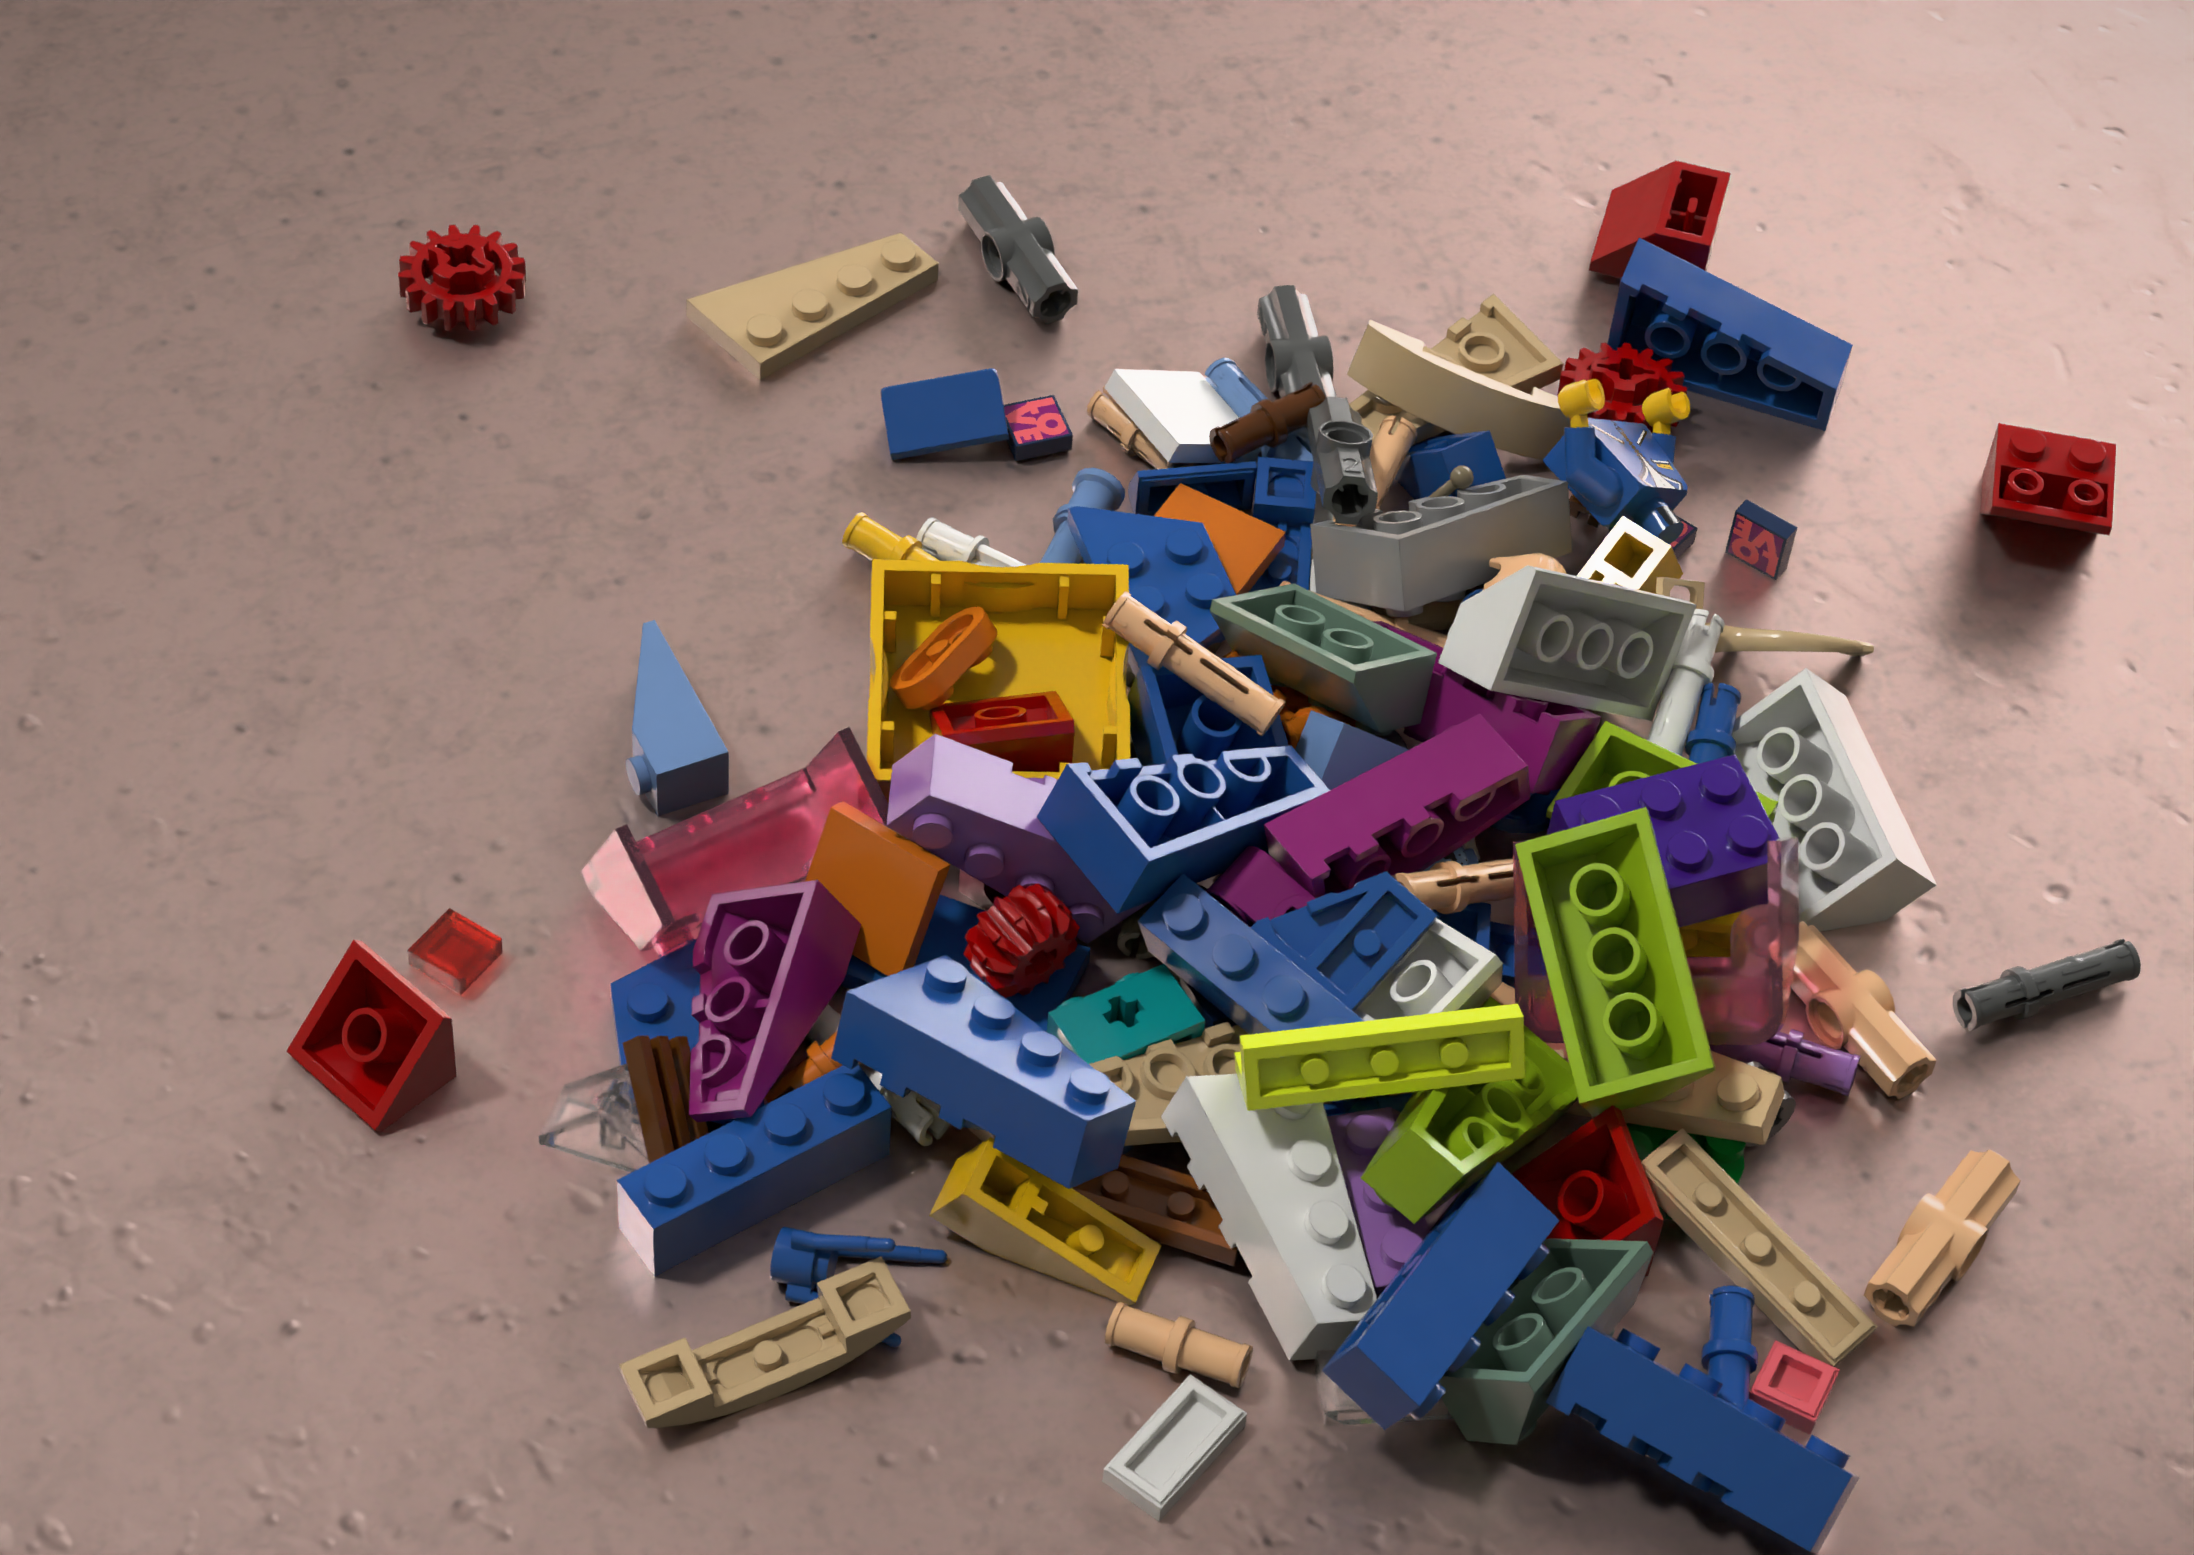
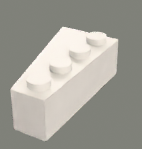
M1237 1074L1186 1077L1161 1115L1163 1122L1171 1137H1180L1191 1158L1187 1167L1199 1190L1207 1189L1223 1221L1219 1228L1231 1249L1234 1247L1238 1248L1250 1270L1252 1278L1248 1283L1289 1361L1332 1357L1377 1298L1323 1102L1247 1111Z

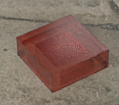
M449 908L407 952L409 965L462 995L503 953L502 938Z

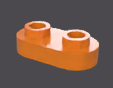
M978 606L966 608L946 619L896 670L891 677L890 686L905 708L916 709L921 707L922 710H930L940 706L953 694L955 682L969 668L978 665L991 654L993 650L992 643L997 636V629L984 609Z

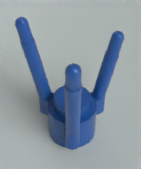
M783 1227L774 1245L770 1276L773 1282L787 1284L786 1301L805 1304L818 1298V1292L814 1291L818 1282L834 1276L838 1256L876 1259L882 1256L883 1260L942 1264L947 1260V1254L943 1250L899 1246L890 1238L818 1234ZM892 1333L881 1342L896 1348L901 1344V1337L896 1333Z

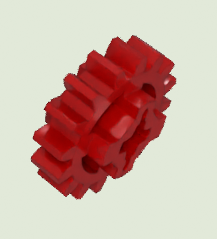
M455 224L449 225L448 235L440 236L433 230L427 231V244L416 241L410 242V255L400 256L399 259L400 272L398 273L400 297L406 298V306L409 313L422 310V321L427 325L440 318L444 320V328L448 331L454 328L456 322H465L469 331H475L477 320L485 319L494 326L499 323L498 311L513 314L516 312V299L525 298V259L518 257V245L515 242L502 245V233L499 231H495L487 237L481 236L480 225H473L468 233H460Z
M1605 342L1600 343L1599 353L1582 348L1579 351L1578 359L1568 357L1565 369L1561 371L1557 396L1563 387L1581 380L1597 379L1604 390L1605 404L1601 410L1588 413L1587 418L1645 424L1652 433L1653 427L1646 421L1642 411L1644 400L1649 395L1666 388L1671 389V395L1679 392L1687 394V387L1683 386V372H1671L1673 361L1669 358L1655 361L1652 359L1653 350L1650 348L1643 350L1639 354L1638 350L1632 349L1630 343H1624L1621 348L1612 350ZM1679 421L1672 423L1671 426L1677 427Z

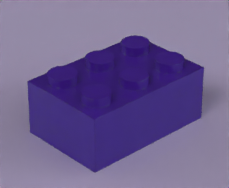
M1736 754L1555 801L1547 835L1646 807L1648 809L1679 928L1773 903L1776 900L1790 856Z

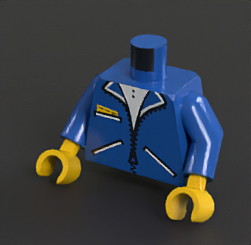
M1581 380L1563 387L1558 395V404L1562 413L1567 418H1570V427L1564 428V435L1543 459L1544 463L1561 481H1567L1568 489L1602 526L1612 530L1620 518L1624 516L1665 543L1671 544L1683 532L1684 525L1673 510L1687 495L1688 486L1674 467L1676 437L1670 435L1672 423L1687 418L1690 413V402L1687 394L1679 392L1671 395V389L1666 388L1649 395L1644 400L1642 411L1646 421L1653 427V432L1651 433L1647 426L1641 423L1587 418L1588 413L1601 410L1605 404L1604 390L1599 380Z

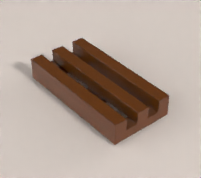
M639 1035L623 1042L648 1162L651 1163L707 1135L709 1132L706 1121L696 1122L689 1115L691 1052L687 1036H677L669 1040L668 1036H657L649 1039V1036Z

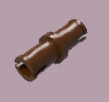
M1310 382L1301 389L1273 402L1268 399L1261 400L1251 407L1250 413L1221 427L1217 426L1210 431L1209 440L1212 450L1222 463L1225 462L1227 464L1233 463L1236 459L1262 446L1267 445L1274 448L1287 441L1289 433L1306 426L1309 409L1323 403L1326 397L1318 385H1313Z

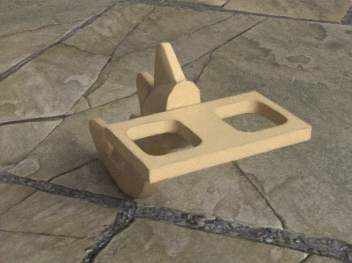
M1657 577L1656 594L1670 597L1672 586H1683L1689 590L1690 602L1697 605L1695 609H1703L1705 582ZM1725 625L1723 632L1720 633L1714 653L1795 651L1838 652L1850 656H1865L1874 652V646L1858 640L1819 634L1740 628Z

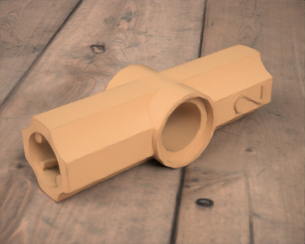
M1801 921L1787 928L1782 936L1769 947L1766 961L1806 1004L1808 1022L1819 1041L1826 1047L1839 1049L1844 1046L1850 1054L1861 1055L1859 1064L1888 1096L1894 1095L1899 1100L1913 1093L1933 1073L1937 1060L1895 1015L1893 997L1882 978L1870 970H1863L1857 973L1814 925L1808 926L1804 921Z
M1990 1149L1986 1152L1971 1150L1961 1160L1956 1170L1948 1177L1935 1197L1928 1193L1922 1198L1905 1223L1899 1235L1897 1246L1867 1284L1863 1296L1870 1301L1875 1315L1894 1327L1898 1325L1915 1327L1918 1321L1924 1317L1927 1309L1937 1300L1950 1279L1952 1278L1958 1282L1965 1275L1983 1247L1989 1233L1988 1229L2017 1192L2021 1180L2011 1169L2010 1161Z

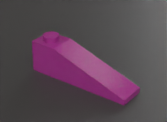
M819 880L711 895L693 949V968L700 974V995L692 998V1016L699 1022V1042L691 1050L689 1115L696 1122L752 1117L844 981L861 924Z

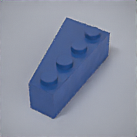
M1641 238L1636 243L1620 281L1607 343L1612 350L1621 348L1624 343H1630L1632 349L1638 350L1639 354L1643 350L1650 348L1653 350L1652 359L1655 361L1669 358L1673 361L1671 372H1683V386L1687 387V391L1826 431L1840 393L1853 344Z
M1292 746L1222 751L1217 760L1209 761L1197 759L1193 754L1171 755L1166 764L1142 766L1138 758L1115 760L1110 769L1091 770L1088 762L1067 764L1039 811L1037 818L1118 914L1161 897L1183 873L1195 883L1223 873L1248 846L1257 847L1269 854L1264 824L1330 790Z
M944 955L846 992L831 1059L851 1070L861 1062L882 1074L880 1086L902 1098L912 1090L941 1106L939 1118L960 1130L966 1127L988 1131L996 1136L993 1145L995 1149L1068 1189L1118 1168L1136 1100L1112 1083L1104 1073L1094 1069L1064 1046L1057 1037L1047 1033L1021 1013L1009 1000L999 996L969 973L959 962Z
M1587 1326L1545 1403L1568 1416L1570 1413L1580 1416L1594 1424V1428L1600 1431V1434L1642 1456L1647 1455L1658 1461L1657 1464L1669 1473L1707 1493L1709 1491L1720 1497V1501L1809 1552H1819L1860 1478L1844 1469L1850 1458L1848 1454L1814 1435H1811L1806 1446H1803L1780 1432L1786 1419L1750 1399L1746 1401L1742 1410L1717 1397L1723 1386L1721 1382L1687 1363L1684 1364L1678 1375L1654 1361L1660 1351L1659 1347L1625 1328H1622L1619 1336L1615 1339L1608 1334Z

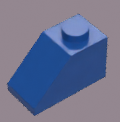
M1490 430L1431 437L1411 446L1395 479L1416 500L1430 496L1450 480V474L1457 466L1465 465L1472 470L1474 479L1470 487L1506 479L1492 435ZM1456 489L1449 496L1457 497V490L1459 489Z

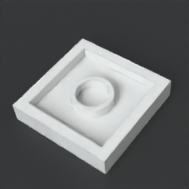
M1114 369L1104 388L1168 463H1222L1212 450L1209 433L1213 428L1221 427L1239 417L1200 372ZM1261 447L1236 459L1233 463L1255 461L1261 451Z

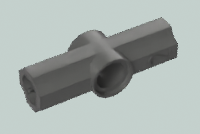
M990 175L972 180L970 186L959 195L958 210L981 242V252L989 274L998 282L1007 279L1033 317L1041 318L1045 324L1063 319L1068 310L1077 304L1078 288L1054 256L1053 241L1045 222L1040 217L1028 219L1002 182H995Z
M1294 285L1274 287L1268 295L1259 298L1257 310L1262 335L1266 343L1265 369L1270 391L1279 392L1282 398L1311 382L1313 385L1316 384L1320 387L1325 397H1336L1332 383L1333 355L1331 344L1326 335H1318L1307 295L1299 293Z
M1327 396L1323 403L1309 409L1307 417V432L1314 462L1310 485L1313 490L1320 494L1322 508L1330 511L1336 523L1357 525L1365 515L1374 513L1377 505L1378 492L1370 461L1373 434L1370 429L1362 425L1360 413L1350 407L1347 398Z

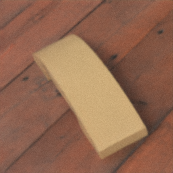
M1369 320L1347 372L1349 377L1363 387L1414 416L1455 434L1490 430L1497 449L1529 458L1543 460L1564 435V428L1570 427V418H1567L1562 413L1558 404V396L1536 387L1533 388L1529 395L1422 351L1423 341Z
M882 1256L818 1282L817 1299L694 1350H691L686 1337L619 1364L620 1373L646 1427L661 1428L700 1422L764 1403L836 1370L894 1333L911 1319V1310Z

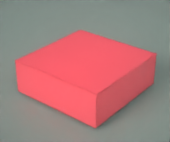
M1775 1340L1749 1392V1399L1786 1419L1785 1424L1810 1435L1836 1383L1840 1369Z

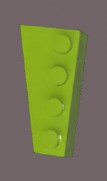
M1490 996L1479 1008L1500 1006V1004ZM1524 1025L1525 1079L1414 1091L1364 1171L1361 1179L1374 1189L1377 1196L1386 1205L1397 1209L1415 1224L1459 1193L1466 1185L1497 1162H1503L1543 1134L1578 1100L1570 1064Z

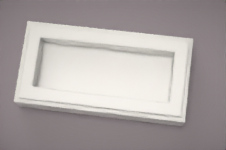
M1190 1374L1104 1467L1102 1482L1160 1522L1242 1431L1246 1424L1247 1413Z

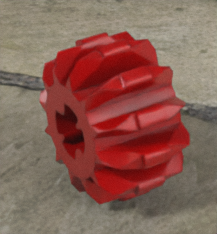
M1039 883L1028 886L1026 889L1018 885L1011 890L1007 897L1003 899L995 897L993 906L987 911L978 913V924L969 929L965 935L968 944L964 951V956L971 963L970 968L982 982H985L1004 998L1013 996L1016 993L1025 996L1030 994L1035 985L1041 982L1048 984L1050 975L1056 970L1065 968V957L1073 953L1078 945L1075 938L1080 927L1072 918V912L1052 892L1045 890Z

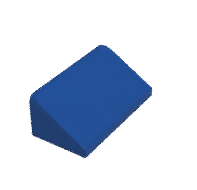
M996 369L978 370L888 386L881 389V401L892 460L1009 440L1003 396Z
M1256 461L1137 471L1128 485V495L1133 514L1154 516L1180 483L1238 510H1250L1253 504L1257 465Z

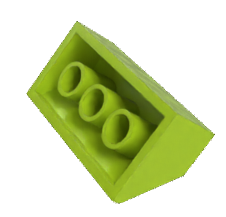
M1646 807L1515 844L1579 1103L1595 1118L1612 1105L1620 1110L1661 1100L1715 1071L1711 1049L1648 809Z

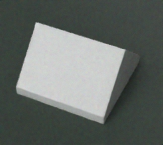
M1436 919L1431 928L1354 1013L1364 1021L1479 1008L1502 984L1503 963L1496 954Z

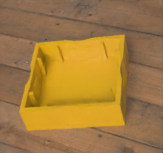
M872 559L866 815L875 820H887L892 765L932 736L929 710H922L921 707L916 709L905 708L890 686L891 677L941 623L957 612L970 607L978 606L984 609L997 629V636L992 643L993 650L991 654L978 665L969 668L955 682L953 694L944 703L1056 691L1074 720L1075 736L1072 763L1088 762L1091 770L1110 769L1115 760L1131 759L1130 704L1126 695L1129 642L1112 630L1102 626L1105 617L1118 598L1125 591L1129 593V565L1035 563L1017 567H990L964 561ZM1060 763L1059 772L1012 771V773L1025 778H1043L1047 775L1059 779L1066 765L1070 763Z

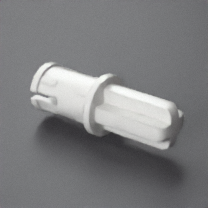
M933 517L923 524L916 537L917 540L924 544L922 545V550L940 561H964L990 567L1026 565L990 548L988 538L981 535L975 538L966 535Z

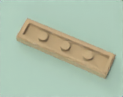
M1683 1128L1641 1161L1657 1204L1737 1286L1748 1289L1753 1293L1755 1304L1801 1352L1836 1367L1876 1330L1878 1326Z

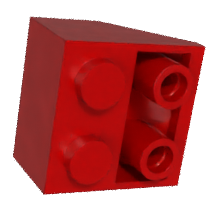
M1675 160L1613 189L1592 254L1589 271L1622 279L1639 238L1706 271L1720 223L1731 173Z
M1998 423L1983 471L1980 514L2097 535H2110L2113 520L2116 444Z

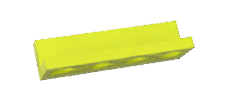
M1518 1004L1240 1036L1241 1052H1234L1236 1074L1247 1111L1526 1078L1524 1016Z

